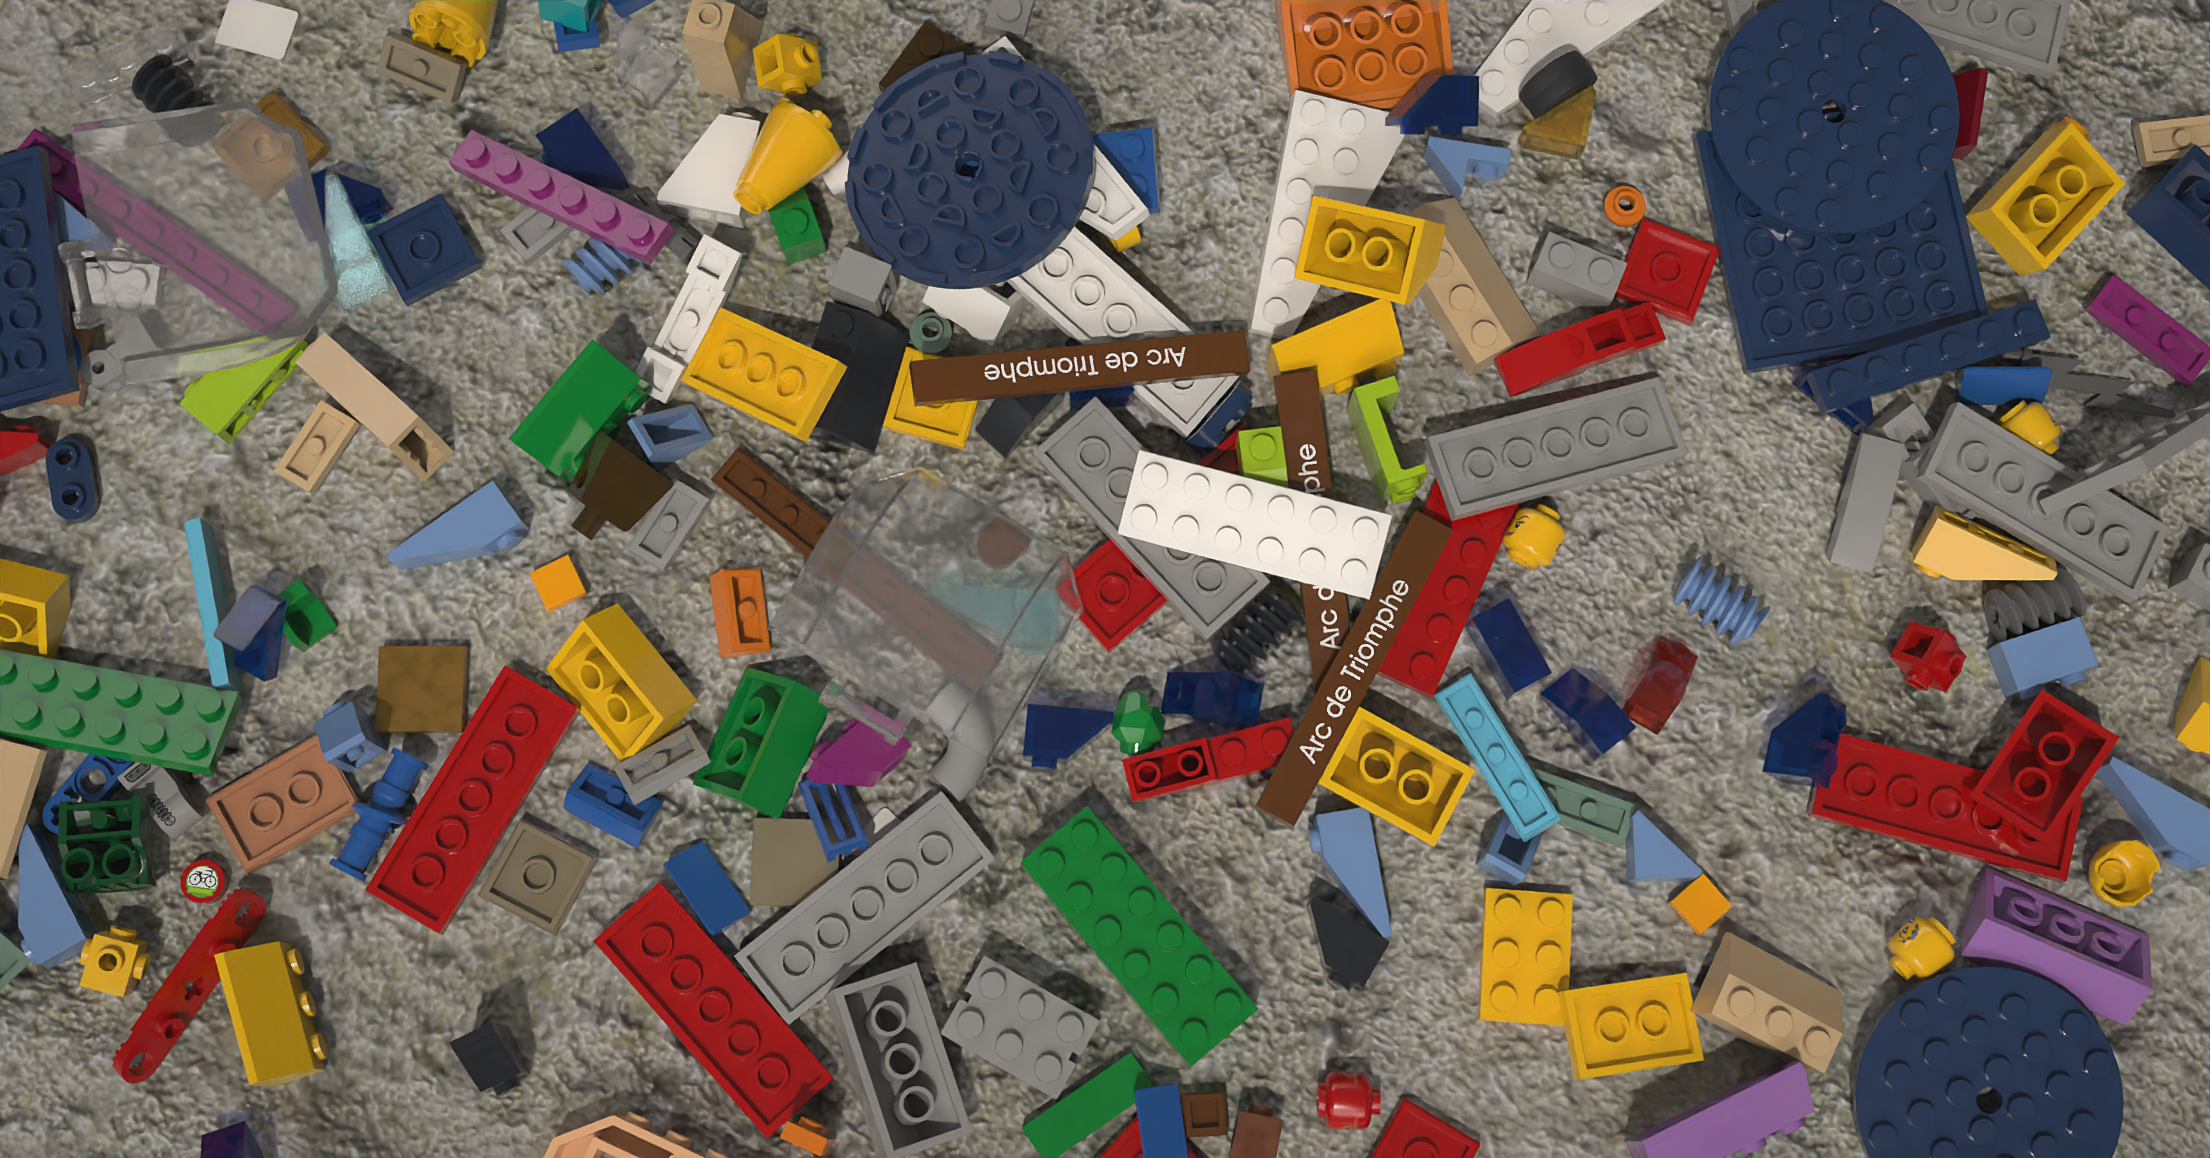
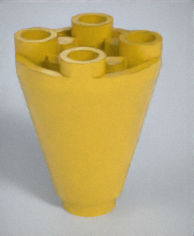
M418 0L409 14L410 24L414 29L412 39L468 62L466 68H470L476 60L482 59L490 45L499 0Z
M780 98L770 109L736 183L737 189L733 195L739 205L746 211L759 215L763 210L771 209L832 168L843 155V151L833 134L829 131L832 127L830 119L819 110L814 109L809 112L787 98Z

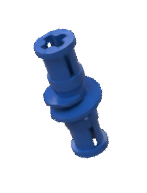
M395 747L391 751L394 756L381 780L378 779L375 784L372 796L367 798L369 802L367 804L353 802L351 805L360 818L348 833L350 836L337 859L332 858L329 863L335 868L364 882L368 876L364 873L377 849H380L383 845L387 831L393 834L395 832L391 824L405 825L408 819L398 811L410 795L408 793L422 769L426 771L429 766Z

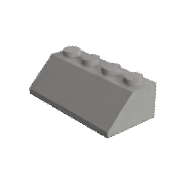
M917 963L833 989L825 996L877 1158H904L973 1133Z

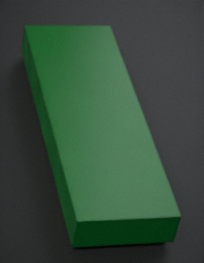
M1130 1052L1021 1128L1041 1158H1057L1135 1104L1133 1090L1154 1087V1085Z

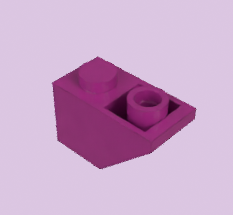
M874 709L865 718L858 714L851 719L841 731L844 735L834 744L830 740L822 743L810 756L813 762L806 776L811 782L873 787L904 761L912 745L877 709Z

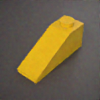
M1938 505L1935 506L1912 547L1913 562L1917 563V568L1935 578L1943 575L1952 580H2054L2058 573L2055 558Z

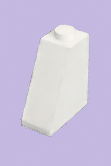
M734 112L732 116L719 114L658 192L657 201L660 208L666 213H673L675 216L744 228L747 211L739 205L733 193L737 189L736 183L762 129L761 122L756 121L755 117L741 112Z

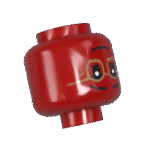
M1333 1071L1327 1074L1324 1082L1317 1083V1118H1324V1122L1329 1129L1365 1130L1370 1125L1371 1116L1380 1115V1088H1372L1371 1080L1366 1073Z

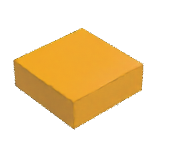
M569 555L529 573L549 613L588 595Z
M1703 873L1668 902L1697 936L1701 935L1733 907Z

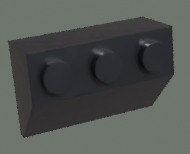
M829 301L826 302L812 349L840 361L847 366V369L810 435L811 437L875 454L906 347L909 346V334L868 312Z

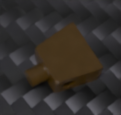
M599 430L569 486L568 492L585 505L571 526L590 540H593L606 520L623 532H627L673 487L674 483Z

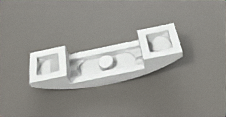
M707 234L703 235L685 271L689 275L653 347H647L635 371L652 385L646 393L665 404L669 403L681 385L682 381L680 379L720 307H723L743 255Z

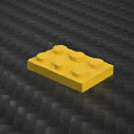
M1494 888L1484 889L1478 1020L1564 1027L1558 992L1569 990L1573 894Z
M1687 973L1558 992L1574 1080L1704 1061L1695 1013L1691 1012L1693 1000Z

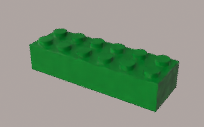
M1088 806L1020 862L1021 868L1188 1068H1191L1258 1010L1256 1005Z

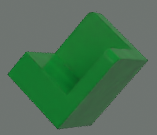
M300 579L264 603V606L290 643L302 652L307 651L338 628L337 623L313 589Z

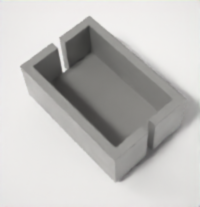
M983 956L964 990L967 994L971 995L968 1003L959 999L940 1034L1053 1099L1058 1100L1076 1067V1064L1069 1060L1070 1056L1073 1053L1081 1058L1100 1020L992 959Z

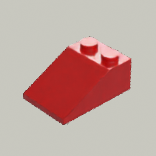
M2041 690L1969 797L2047 846L2120 737L2046 691Z

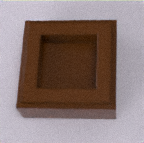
M1225 1090L1181 1093L1185 1138L1228 1135Z

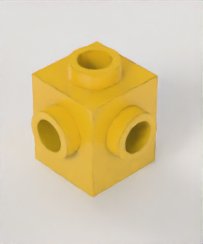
M778 33L752 49L758 88L782 92L786 97H797L805 94L808 88L822 81L816 41L799 38L794 33Z
M111 926L110 931L105 930L94 934L93 939H87L82 949L80 964L85 965L79 986L120 997L134 993L138 979L143 980L150 965L151 954L146 953L149 941L137 939V931L120 926Z

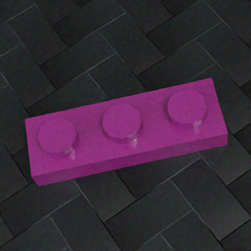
M2116 275L2107 280L2084 309L2184 387H2187L2195 380L2210 360V347Z

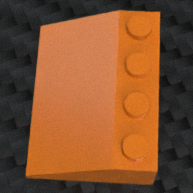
M1274 0L1278 36L1290 103L1295 90L1377 110L1456 98L1447 0Z

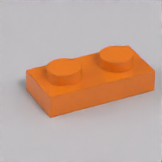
M802 1116L799 1122L787 1121L779 1137L818 1156H829L836 1140L827 1136L830 1127Z

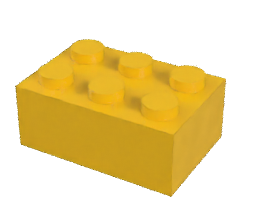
M2068 123L2045 131L1965 217L2019 276L2046 270L2126 183L2072 123Z

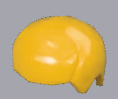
M2138 840L2112 841L2098 848L2094 853L2089 865L2088 882L2097 898L2112 907L2135 906L2146 895L2154 891L2151 884L2152 878L2160 870V864L2151 847Z

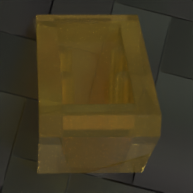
M1591 85L1550 112H1547L1544 116L1542 115L1523 127L1517 141L1520 147L1579 160L1587 143L1596 97L1594 87Z

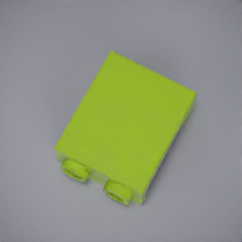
M1395 376L1354 388L1346 408V413L1379 503L1391 500L1392 505L1401 504L1415 498V492L1420 489L1429 472L1426 464L1406 470L1401 469L1382 418L1383 415L1391 413L1400 393Z

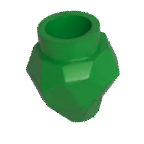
M1133 690L1125 694L1117 705L1111 734L1120 741V752L1141 755L1154 751V742L1162 739L1165 722L1159 708L1147 704L1145 693L1140 690Z

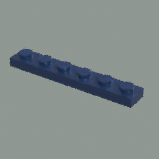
M2036 299L1814 370L1806 375L1820 413L1823 415L2045 342L2051 338V335Z

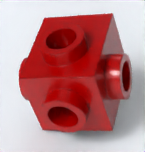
M1910 621L1890 658L1905 674L1904 680L1909 685L1922 691H1927L1930 687L1947 693L1953 680L1961 673L1967 656L1955 643L1956 637L1947 630Z

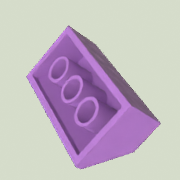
M1989 867L1984 869L1962 926L1961 956L1968 958L1979 966H2000L2040 977L2068 993L2084 1008L2091 1010L2097 1016L2127 1025L2152 990L2149 935Z
M1801 1061L1777 1064L1624 1142L1632 1158H1725L1739 1149L1743 1155L1754 1152L1767 1144L1765 1136L1777 1130L1782 1135L1789 1134L1806 1125L1803 1117L1815 1112L1805 1069Z

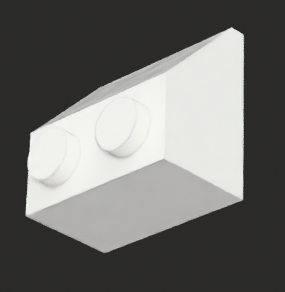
M1007 281L973 289H943L929 286L922 300L923 303L933 308L939 316L952 320L968 330L975 339L985 341L991 346L1010 330L1029 302Z

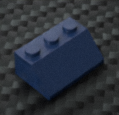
M2195 144L2126 214L2210 290V156Z

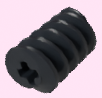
M166 54L157 55L149 59L136 73L132 81L131 90L133 95L143 102L144 107L151 111L159 122L164 124L166 130L175 136L179 144L183 146H196L204 143L220 130L224 122L223 112L220 110L214 111V102L208 98L204 99V92L200 88H193V80L183 76V71L179 66L172 65L173 62L170 56Z
M1264 589L1259 594L1261 604L1256 601H1251L1247 604L1246 608L1249 616L1241 612L1234 616L1237 628L1230 624H1225L1221 630L1225 640L1215 635L1209 639L1215 657L1233 677L1243 682V679L1238 670L1240 667L1252 673L1256 670L1251 660L1253 655L1263 661L1268 659L1263 647L1265 644L1277 650L1281 647L1276 637L1278 632L1288 638L1293 636L1288 625L1290 621L1301 627L1305 625L1301 615L1287 600L1269 590Z

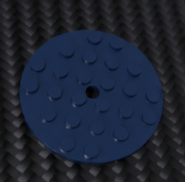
M1780 0L1750 19L1736 33L1723 51L1713 72L1708 90L1706 107L1707 130L1711 134L1712 143L1717 154L1715 159L1731 187L1735 186L1752 203L1751 207L1755 211L1782 227L1796 232L1823 237H1847L1876 228L1880 229L1893 223L1911 211L1934 189L1943 176L1956 145L1959 129V102L1956 85L1944 55L1929 34L1910 16L1882 0ZM1836 102V105L1842 111L1843 120L1838 123L1827 121L1822 113V108L1825 104Z
M989 50L988 54L965 56L964 52H958L936 58L912 69L891 84L872 104L874 110L868 116L862 128L857 127L847 155L849 167L847 181H845L846 200L850 215L862 238L881 261L892 265L895 272L917 283L943 289H973L998 284L1012 279L1042 262L1067 238L1077 224L1089 199L1094 180L1095 149L1088 121L1072 92L1048 69L1044 67L1041 69L1036 65L1023 61L1021 56L1006 52ZM966 162H979V168L975 172L974 178L959 175L960 168Z
M1964 966L1942 971L1915 983L1890 1002L1875 1020L1876 1024L1870 1032L1864 1047H1860L1852 1082H1854V1109H1852L1856 1133L1867 1158H2112L2121 1132L2124 1099L2120 1071L2113 1050L2105 1034L2087 1010L2068 993L2040 977L2000 966ZM1991 1087L1998 1092L1997 1104L1993 1111H1981L1977 1106L1976 1097L1982 1089Z

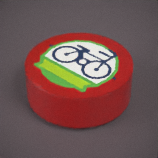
M198 860L191 863L183 871L180 880L181 890L185 897L192 902L204 905L219 901L225 895L229 884L226 870L220 864L210 860Z

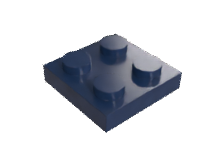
M442 193L367 231L371 242L407 307L482 268Z

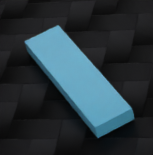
M201 518L185 521L184 527L212 686L230 691H240L242 688L214 530L211 525Z
M1468 674L1435 694L1434 697L1523 842L1560 822L1561 817L1472 674Z

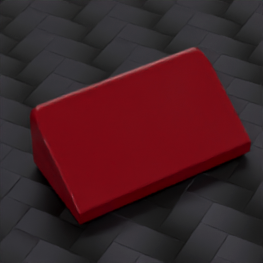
M1985 68L1953 75L1959 102V129L1952 158L1963 160L1977 146L1988 72Z

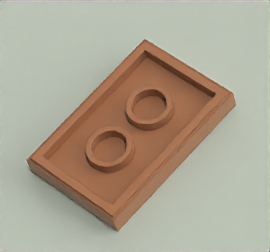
M317 734L205 799L245 873L249 875L355 814V810L351 807L353 802L362 803L345 771L325 760Z

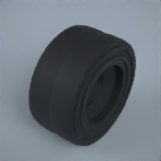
M1574 50L1553 60L1536 73L1521 89L1519 98L1524 106L1529 109L1533 118L1538 123H1543L1560 115L1579 101L1596 83L1597 75L1591 66L1587 64L1581 53Z

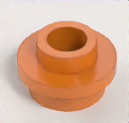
M1630 186L1614 188L1608 193L1604 201V213L1607 219L1619 227H1631L1637 224L1646 211V202L1643 195L1637 189ZM1619 201H1629L1632 204V210L1625 211L1621 209Z

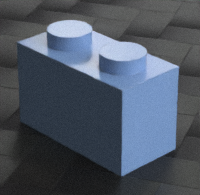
M2080 617L2000 642L1986 650L2004 698L2019 693L2022 701L2038 696L2041 690L2047 692L2045 685L2058 680L2062 688L2087 679L2085 671L2098 666Z

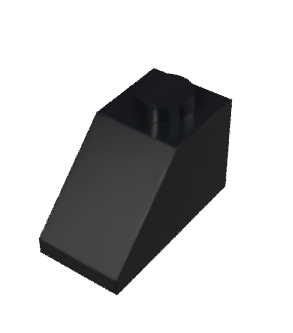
M1063 392L996 399L975 428V432L1006 459L1063 402Z
M1314 896L1307 905V911L1321 966L1330 972L1327 979L1346 991H1350L1352 986L1357 989L1363 988L1390 942Z
M490 1022L450 1042L454 1053L481 1093H491L494 1091L496 1097L505 1095L522 1086L519 1079L530 1074L508 1025Z

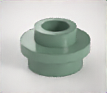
M930 312L918 316L910 327L912 344L917 350L925 353L937 354L947 348L952 338L950 323L937 313ZM932 326L937 328L939 332L935 337L928 338L923 334L925 328Z

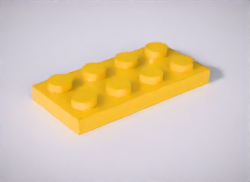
M720 307L680 381L795 438L807 442L847 366L832 357Z

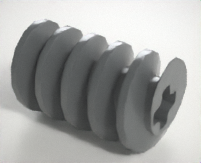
M2058 567V573L2054 580H2021L2017 585L2010 583L2003 586L2002 590L1995 588L1988 591L1984 598V612L1988 628L1993 636L2000 642L2006 641V629L2014 638L2022 636V624L2030 633L2037 631L2039 628L2038 618L2043 626H2053L2055 622L2054 614L2059 621H2068L2071 616L2070 609L2077 617L2086 615L2085 599L2074 577L2065 569Z

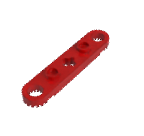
M240 887V890L234 889L232 890L233 894L228 893L226 895V901L222 899L221 904L223 905L218 908L216 915L213 919L209 918L130 1029L132 1033L129 1038L120 1045V1050L116 1049V1057H112L114 1062L112 1067L126 1082L131 1084L140 1083L154 1074L221 979L214 955L243 948L262 921L266 912V903L251 888ZM246 903H251L248 904L250 909H246L248 913H243V918L239 916L236 919L235 916L239 908ZM188 981L194 982L191 988L185 987ZM143 1052L145 1056L141 1058L143 1062H138V1067L135 1065L132 1068L129 1067L133 1058Z

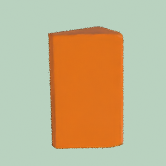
M761 568L721 569L711 575L710 585L720 658H733L772 651Z

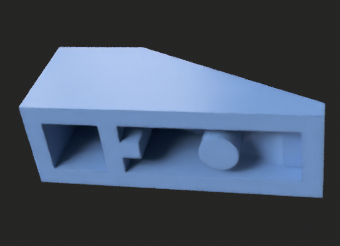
M492 480L387 553L386 557L399 570L494 555L500 550L507 552L522 542L524 538L522 535L530 529L501 489Z
M2114 756L2105 759L2096 773L2150 846L2165 855L2164 861L2183 871L2209 866L2210 809Z
M1360 807L1316 815L1313 819L1314 826L1308 827L1311 852H1319L1322 865L1371 931L1385 939H1389L1392 937L1369 812Z
M25 824L19 840L18 927L24 937L21 940V947L32 963L54 968L81 953L87 939H93L96 931L77 894L66 891V878L62 874V864L44 829Z

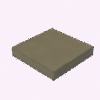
M520 818L478 896L557 936L594 869L598 858Z
M753 819L750 906L796 907L839 873L840 855L835 856L836 860L827 863L811 819ZM822 820L831 844L838 843L830 820Z

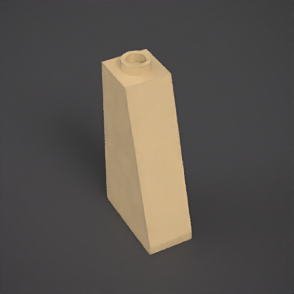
M692 0L682 35L702 91L742 100L754 60L752 49L758 46L764 25L762 21L735 4L719 0Z
M324 332L315 342L311 343L295 361L309 377L424 482L454 453L412 409L327 333Z

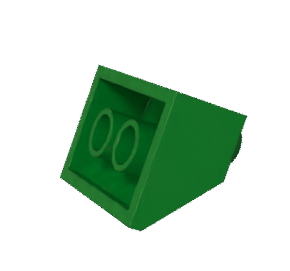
M592 339L508 439L555 475L570 482L575 477L598 431L600 430L614 439L620 431L619 423L629 412L631 414L635 413L645 403L648 397L646 391L652 385L614 353Z
M746 667L707 751L711 763L699 769L693 785L750 810L779 820L783 809L790 800L797 778L807 763L809 752L816 736L825 723L826 714L832 700L795 680Z

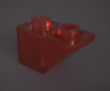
M1661 635L1631 686L1620 714L1658 735L1683 699L1698 656L1691 653L1682 643L1670 641Z

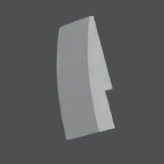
M1914 402L1896 404L1867 427V430L1872 435L1905 444L1899 472L1933 510L1938 505L1969 520L1978 515L1916 478L1936 435Z
M1865 432L1861 433L1836 509L1838 517L1825 553L1830 562L1872 573L1895 493L1904 443Z

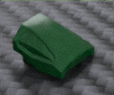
M137 794L132 795L130 798L90 802H59L58 847L63 860L61 869L63 876L66 878V891L72 893L105 894L147 890L156 886V881L152 877L149 806L145 795Z

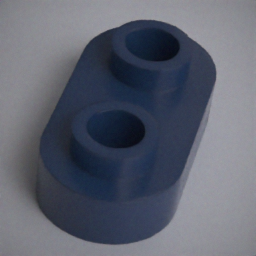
M1241 380L1233 383L1184 439V442L1196 454L1202 450H1206L1208 453L1213 451L1224 439L1225 434L1222 430L1231 419L1235 422L1238 421L1251 408L1253 403L1249 398L1252 395V391Z
M73 438L60 439L50 446L46 454V468L52 506L55 512L65 520L72 523H84L92 519L100 507L94 457L91 450L80 441ZM72 452V460L68 464L62 465V457L66 453ZM73 493H78V501L73 505H68L69 496Z

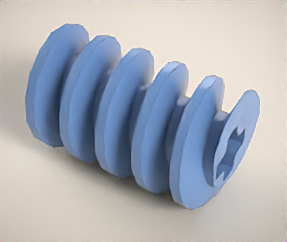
M593 237L588 239L592 252L582 247H578L575 250L579 263L568 257L562 260L568 272L590 297L591 290L602 296L607 294L603 284L605 279L616 286L620 283L616 274L617 269L622 270L628 275L633 273L629 263L631 258L641 264L645 263Z
M1700 556L1675 590L1677 592L1673 603L1677 606L1689 599L1691 602L1687 614L1690 616L1703 609L1705 613L1701 624L1706 626L1715 619L1718 620L1719 623L1715 634L1720 636L1728 630L1733 631L1729 643L1733 647L1742 640L1746 641L1769 613L1771 607L1767 606L1756 612L1759 598L1752 596L1743 602L1745 588L1740 585L1729 592L1731 578L1726 575L1715 582L1714 578L1717 567L1711 565L1701 572L1700 568L1703 557Z

